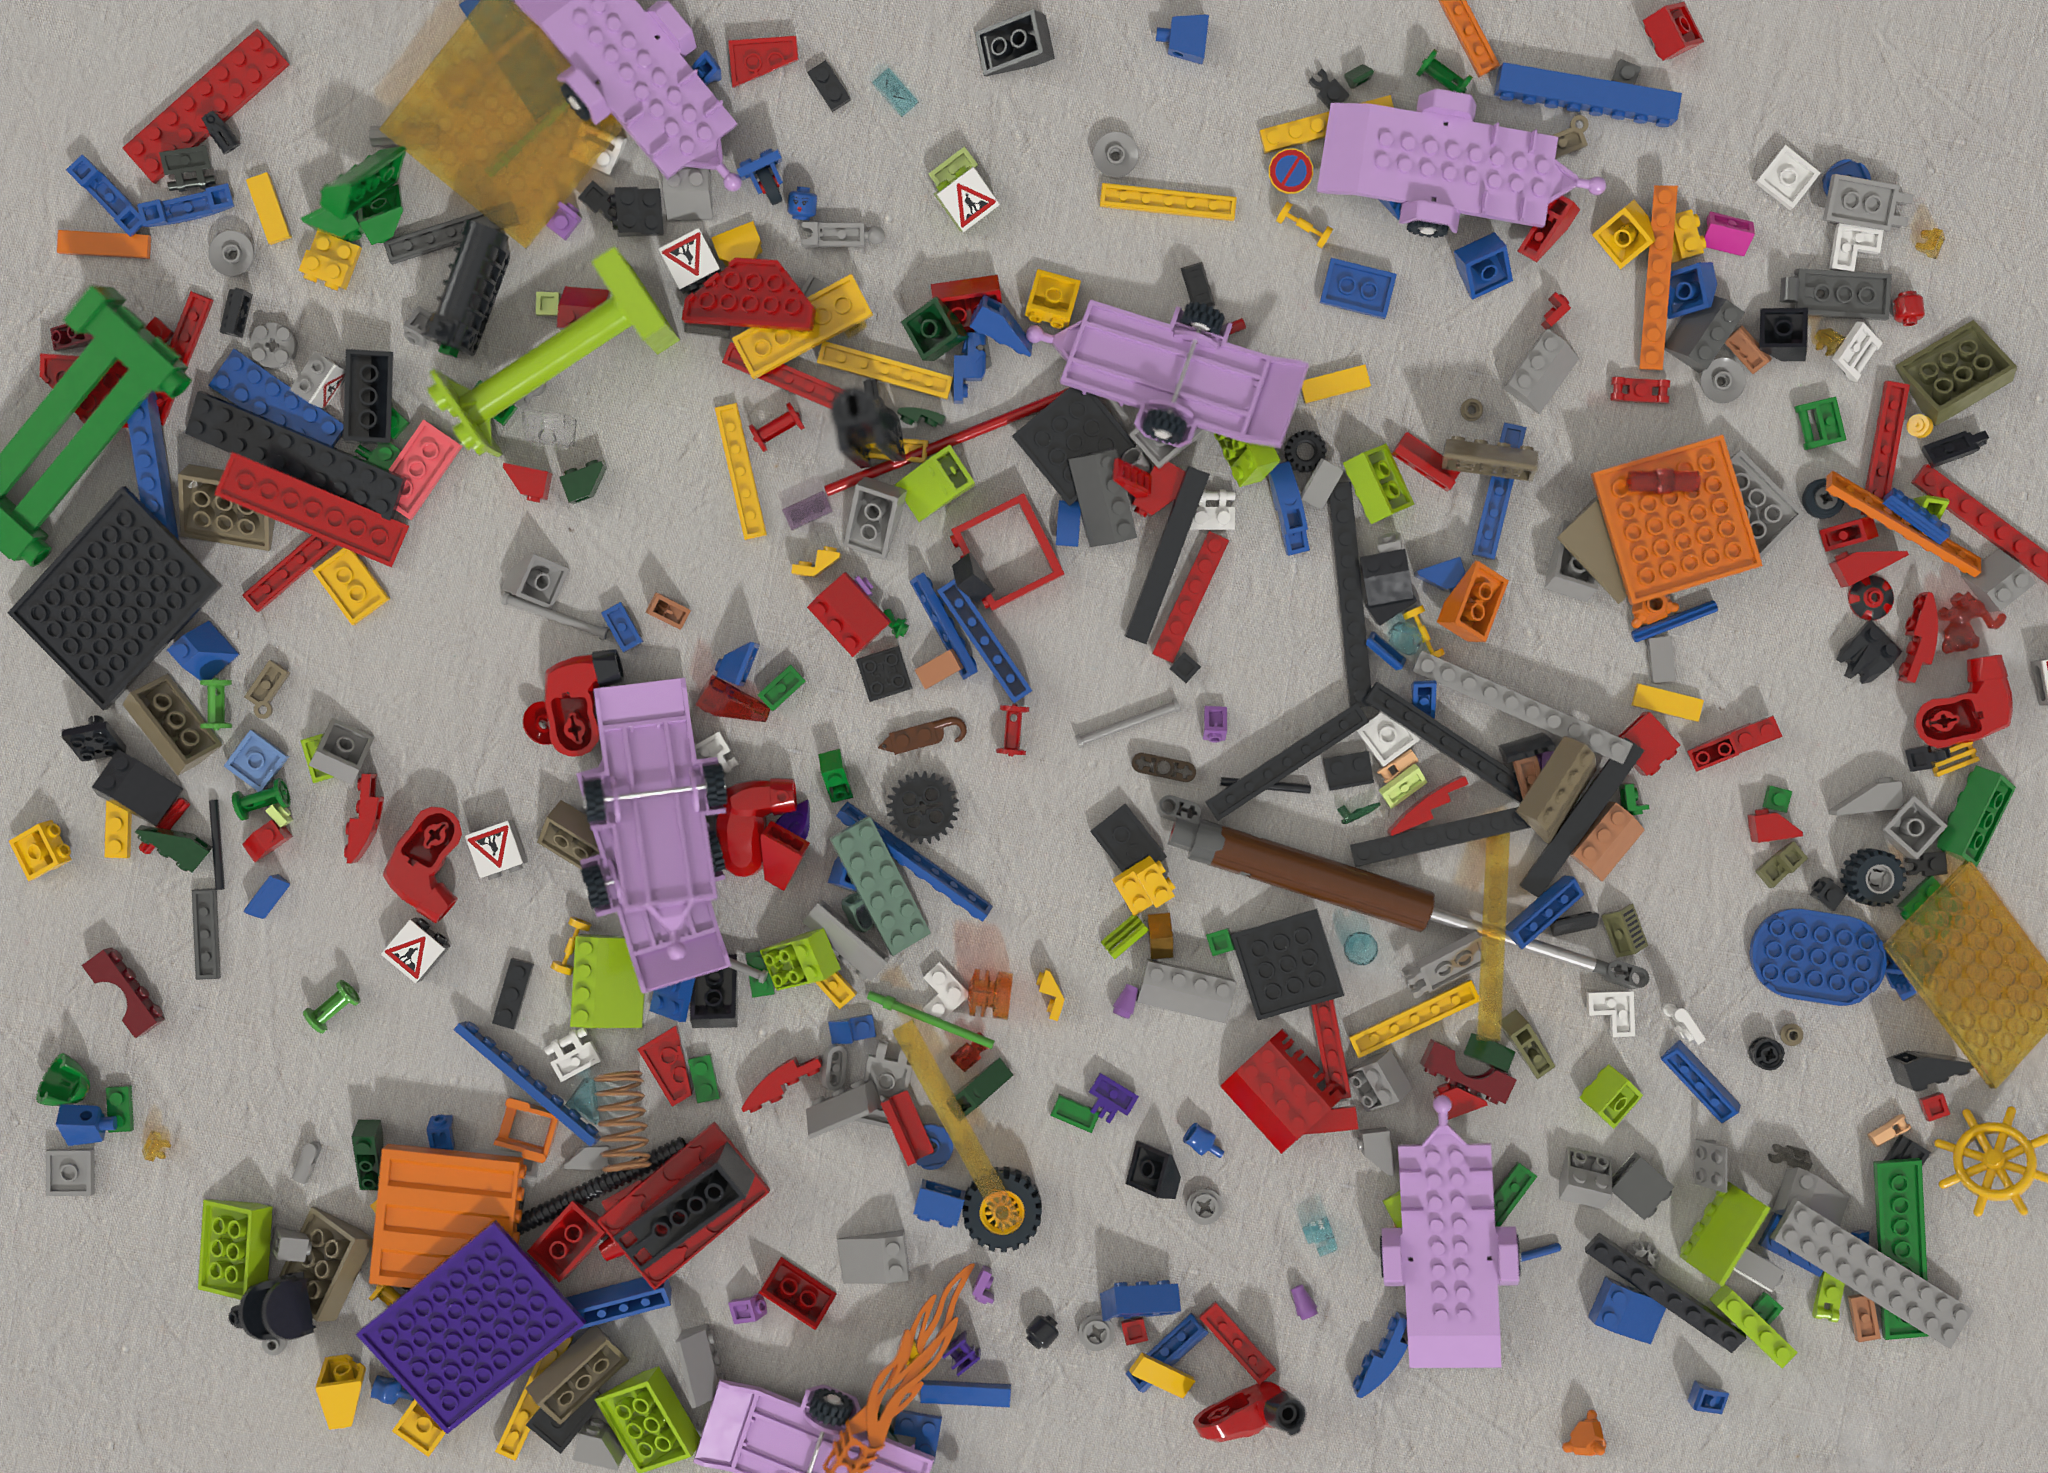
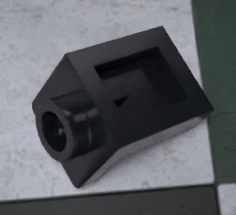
M1822 877L1813 884L1810 896L1831 911H1835L1847 892L1834 884L1832 879Z

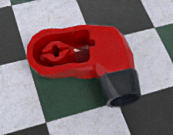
M616 649L593 651L592 654L575 656L558 662L546 670L545 711L549 724L551 744L559 753L569 757L582 756L591 752L599 742L594 688L609 687L624 681L623 667Z
M1264 1381L1260 1385L1257 1383L1203 1409L1194 1417L1193 1424L1200 1437L1213 1442H1225L1251 1437L1258 1434L1265 1427L1275 1428L1287 1432L1289 1436H1293L1301 1431V1427L1305 1422L1306 1411L1303 1404L1288 1390L1273 1382Z

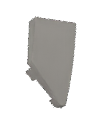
M607 1145L579 1147L576 1153L563 1163V1168L601 1170L603 1167L608 1166V1157H602L600 1154L603 1151L609 1150V1147Z

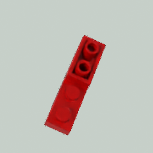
M1931 592L1919 593L1913 601L1914 610L1912 616L1907 619L1905 629H1907L1905 636L1911 637L1913 640L1907 645L1906 653L1908 654L1905 662L1899 668L1898 673L1900 676L1898 681L1915 683L1921 666L1932 664L1938 637V614L1934 595Z
M1772 715L1717 736L1687 752L1697 772L1783 736L1775 717Z
M362 773L361 778L358 779L357 788L360 791V800L357 801L356 812L359 814V817L349 818L345 829L346 835H348V844L344 848V857L347 858L348 864L357 863L365 854L381 820L384 797L375 796L377 774Z
M820 1055L802 1064H799L795 1056L775 1068L754 1088L743 1104L742 1111L749 1110L750 1113L761 1109L762 1104L770 1101L772 1104L783 1098L782 1095L786 1092L785 1083L787 1086H790L800 1081L799 1077L807 1074L809 1077L820 1072L819 1068L822 1067L823 1063Z

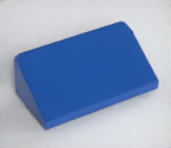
M279 874L269 876L243 912L260 919L266 918L288 889L290 883Z

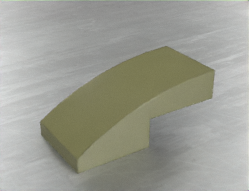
M1791 841L1764 862L1755 872L1768 888H1774L1787 874L1797 870L1808 857L1794 841Z

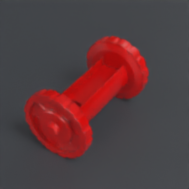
M790 402L786 404L788 412L759 429H756L753 424L748 426L754 436L753 440L758 443L763 452L767 451L766 442L797 425L801 430L805 428L799 418V412L794 410Z
M1012 704V706L1000 705V710L1006 711L1003 748H996V753L1008 754L1011 757L1014 755H1026V751L1020 749L1022 713L1029 712L1030 707H1018L1017 704ZM1013 714L1017 716V720L1015 722L1011 720V716Z

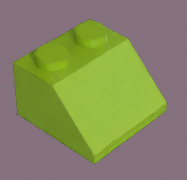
M1608 1064L1606 1068L1600 1070L1597 1078L1591 1085L1585 1087L1579 1098L1614 1129L1643 1097V1094L1626 1077Z

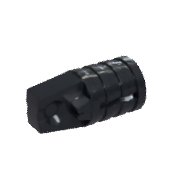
M211 111L202 117L210 136L224 155L241 145L228 124L215 111Z

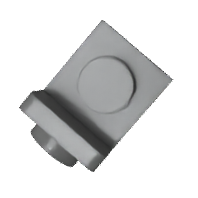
M420 306L415 309L403 325L404 337L411 344L425 347L426 338L421 336V334L425 332L426 323L431 312Z

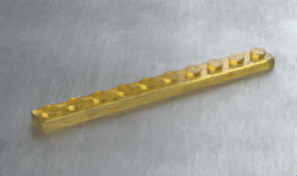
M1510 833L1486 838L1477 1040H1501Z
M911 1019L893 1029V1034L1001 1232L1022 1221L1020 1214L914 1020Z

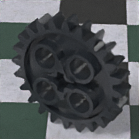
M926 771L923 772L922 777H919V774L914 772V779H911L907 774V782L904 783L902 780H898L900 788L892 787L896 794L888 795V798L893 800V803L886 804V807L892 808V811L887 816L894 817L890 825H898L895 832L902 830L903 839L910 835L911 843L915 838H918L919 844H922L923 839L926 838L928 843L931 844L933 836L939 841V833L947 836L948 833L945 828L953 829L954 826L950 821L958 819L953 815V812H958L959 808L953 807V804L959 802V799H952L951 797L956 791H948L951 783L943 785L944 777H941L938 781L935 780L936 773H933L928 778ZM929 788H934L938 792V797L934 801L928 800L925 796L926 790ZM908 792L913 793L916 797L913 805H907L903 800L904 795ZM921 801L925 805L937 802L943 803L942 806L928 808L925 814H922L921 810L910 813L903 812L904 809L918 807ZM934 810L940 811L943 815L942 820L938 823L930 819V813ZM910 815H917L920 818L919 826L912 827L909 825L908 818Z

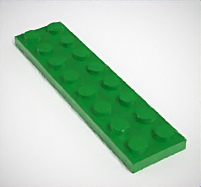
M1910 1158L1873 1161L1878 1251L1928 1282L1922 1160ZM1881 1307L1882 1337L1885 1340L1929 1337L1924 1332Z

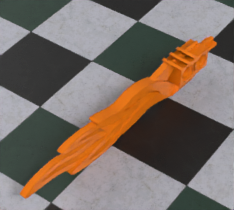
M974 1263L961 1269L947 1284L941 1294L936 1312L927 1328L926 1324L936 1300V1294L930 1296L921 1307L910 1330H904L895 1357L879 1372L873 1381L866 1405L850 1420L846 1421V1429L844 1432L842 1429L840 1430L837 1443L836 1440L833 1441V1449L823 1463L825 1473H835L836 1469L840 1466H845L847 1473H864V1471L870 1470L872 1465H869L870 1462L876 1460L879 1454H876L877 1451L882 1450L886 1445L884 1443L892 1418L899 1414L914 1399L923 1386V1382L920 1380L935 1367L946 1351L959 1320L958 1317H953L955 1305L961 1290L975 1266ZM960 1279L950 1299L942 1328L925 1347L928 1338L940 1319L945 1300L951 1288ZM924 1313L923 1321L916 1342L918 1355L908 1365H906L910 1358L918 1324ZM938 1349V1351H937V1353L935 1354V1356L933 1357V1359L928 1363V1361L931 1359V1357L934 1355V1353H935L936 1350ZM891 1371V1373H890V1375H889V1377H888V1379H887L885 1385H884L883 1388L879 1391V1388H880L882 1382L884 1381V1379L886 1378V1376H887V1375L889 1374V1372ZM902 1380L885 1404L879 1419H877L879 1407L887 1389L893 1388ZM908 1393H911V1394L901 1403V1401H902V1399L905 1397V1395L908 1394ZM866 1431L869 1447L852 1435ZM852 1446H858L860 1449L859 1455L855 1458H850L848 1455V1451ZM833 1456H834V1459H833V1461L831 1462L830 1466L827 1467L828 1464H829V1462L831 1461V1459H832Z

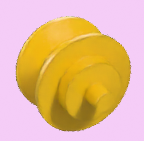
M1915 414L1907 421L1906 428L1910 435L1924 438L1932 432L1933 422L1923 414Z

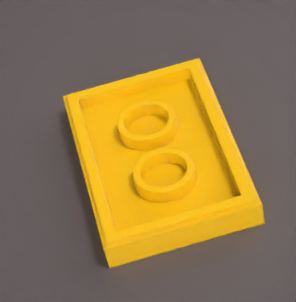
M342 548L312 570L351 625L355 626L390 600L387 593L359 555L348 549Z

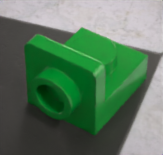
M1624 783L1619 786L1621 806L1631 815L1643 814V810L1650 809L1648 804L1636 805L1638 791L1634 784Z

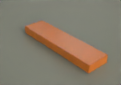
M1438 0L1478 78L1499 68L1500 64L1467 1Z
M58 230L57 253L150 259L151 236L134 234L130 237L124 233Z

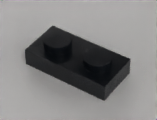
M826 60L807 72L831 112L851 101Z

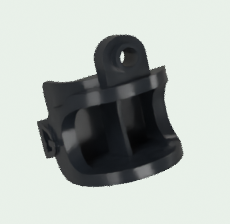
M304 1271L290 1272L250 1286L242 1296L240 1304L231 1308L228 1315L229 1322L238 1329L243 1328L248 1336L257 1340H293L314 1333L316 1325H313L306 1283L308 1278H303L305 1277Z

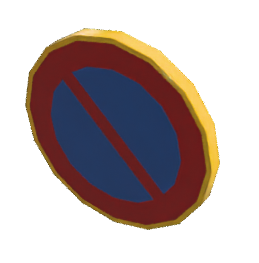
M1295 148L1284 149L1272 158L1268 168L1269 179L1272 185L1280 192L1285 194L1299 193L1311 182L1313 177L1312 162L1303 151Z

